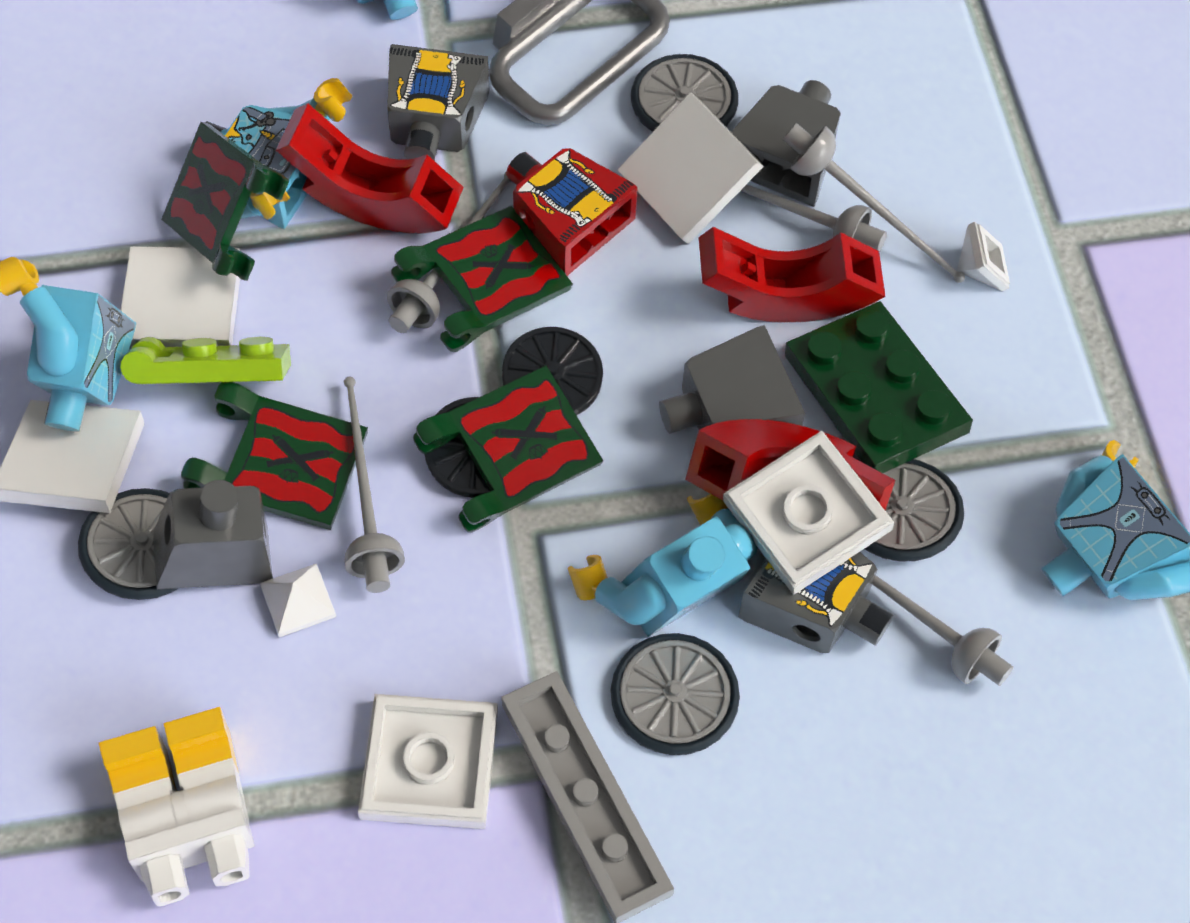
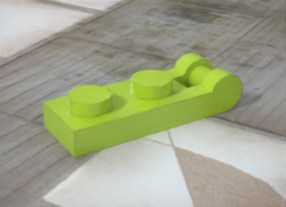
M257 336L241 339L239 345L217 346L215 339L195 338L182 342V347H165L160 340L154 337H145L137 341L132 349L126 353L121 361L120 369L125 379L134 384L283 381L291 367L290 344H274L273 338Z

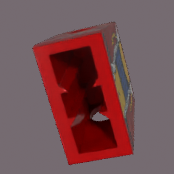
M571 148L561 149L543 165L527 152H522L510 162L507 168L506 177L517 185L513 191L514 210L567 276L636 218L638 187L629 180Z

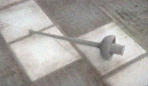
M797 123L790 128L782 140L799 154L791 164V170L802 176H810L819 173L823 169L826 170L954 276L955 282L962 283L965 280L963 272H957L832 160L836 150V139L833 132L827 126H824L814 137Z
M506 172L504 173V179L468 225L482 219L505 186L511 181L506 177ZM434 268L423 282L415 279H404L395 283L388 291L387 302L393 311L388 322L395 331L406 333L411 326L424 329L430 328L436 322L440 313V303L433 288L441 277Z
M748 184L741 190L832 228L833 237L841 232L879 252L886 241V231L870 226L872 219V209L870 207L854 205L844 210L837 218Z
M349 376L344 379V386L347 387L364 535L355 539L348 546L344 563L345 569L350 575L365 578L367 591L380 593L390 588L389 575L398 571L404 565L405 556L402 546L396 539L387 534L377 533L354 393L356 381L353 377Z
M875 576L872 585L955 647L952 653L951 664L954 674L964 684H969L980 673L998 686H1001L1006 681L1014 666L996 654L1002 641L1001 634L990 628H977L962 636L884 580Z

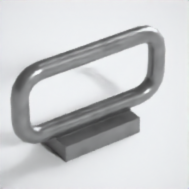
M514 0L497 14L493 45L499 50L492 58L489 68L492 86L505 101L532 122L544 125L560 124L573 117L663 40L668 33L670 18L667 8L662 1L631 0L647 14L650 19L649 26L561 100L547 105L535 100L510 76V68L592 0Z

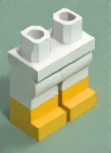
M220 706L163 723L181 788L179 791L176 789L168 750L156 726L98 742L103 764L108 771L128 861L141 882L145 883L156 906H165L183 900L190 895L184 869L208 862L215 886H228L247 880L250 877L248 849L255 847V843L249 826L231 733Z

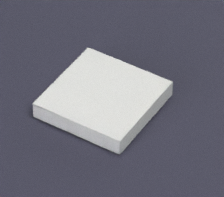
M690 92L617 170L625 179L638 187L637 192L683 241L689 244L764 166Z
M130 246L121 311L136 322L135 332L129 349H132L137 341L145 337H154L160 340L165 347H182V342L195 338L215 339L217 346L232 345L240 278L232 273L228 276L217 274L212 269V262L195 248Z
M30 399L0 467V502L110 513L145 424L141 411L85 405L80 431L73 432L45 425L44 420L49 401Z
M823 431L815 434L723 494V502L738 522L747 529L756 546L793 595L892 531L894 521Z
M374 694L358 808L359 819L486 829L498 703Z

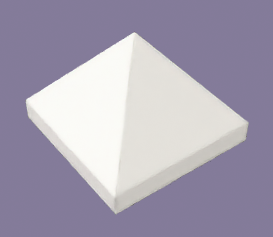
M975 221L968 224L957 272H963L964 275L1002 292L1009 289L1010 280L1002 244Z
M317 563L260 583L279 638L336 618L335 610Z

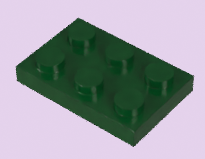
M881 301L786 342L784 356L844 439L856 446L855 454L860 461L881 473H885L970 433L973 419Z

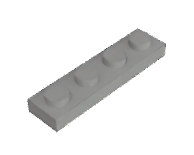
M558 671L502 696V707L614 923H620L672 897L674 887Z

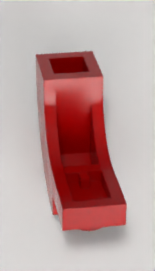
M309 103L294 110L275 150L307 177L302 190L311 197L350 219L384 230L402 233H430L447 229L464 188L427 154L414 159H392L374 154L358 146Z
M712 227L698 237L702 284L727 294L729 312L739 316L769 322H809L848 314L886 297L879 251L841 232L820 245L796 251L763 249L715 227Z
M762 419L729 420L706 426L698 431L685 480L723 501V494L820 431L797 424ZM825 433L872 495L886 510L896 480L853 458L856 449L855 445Z

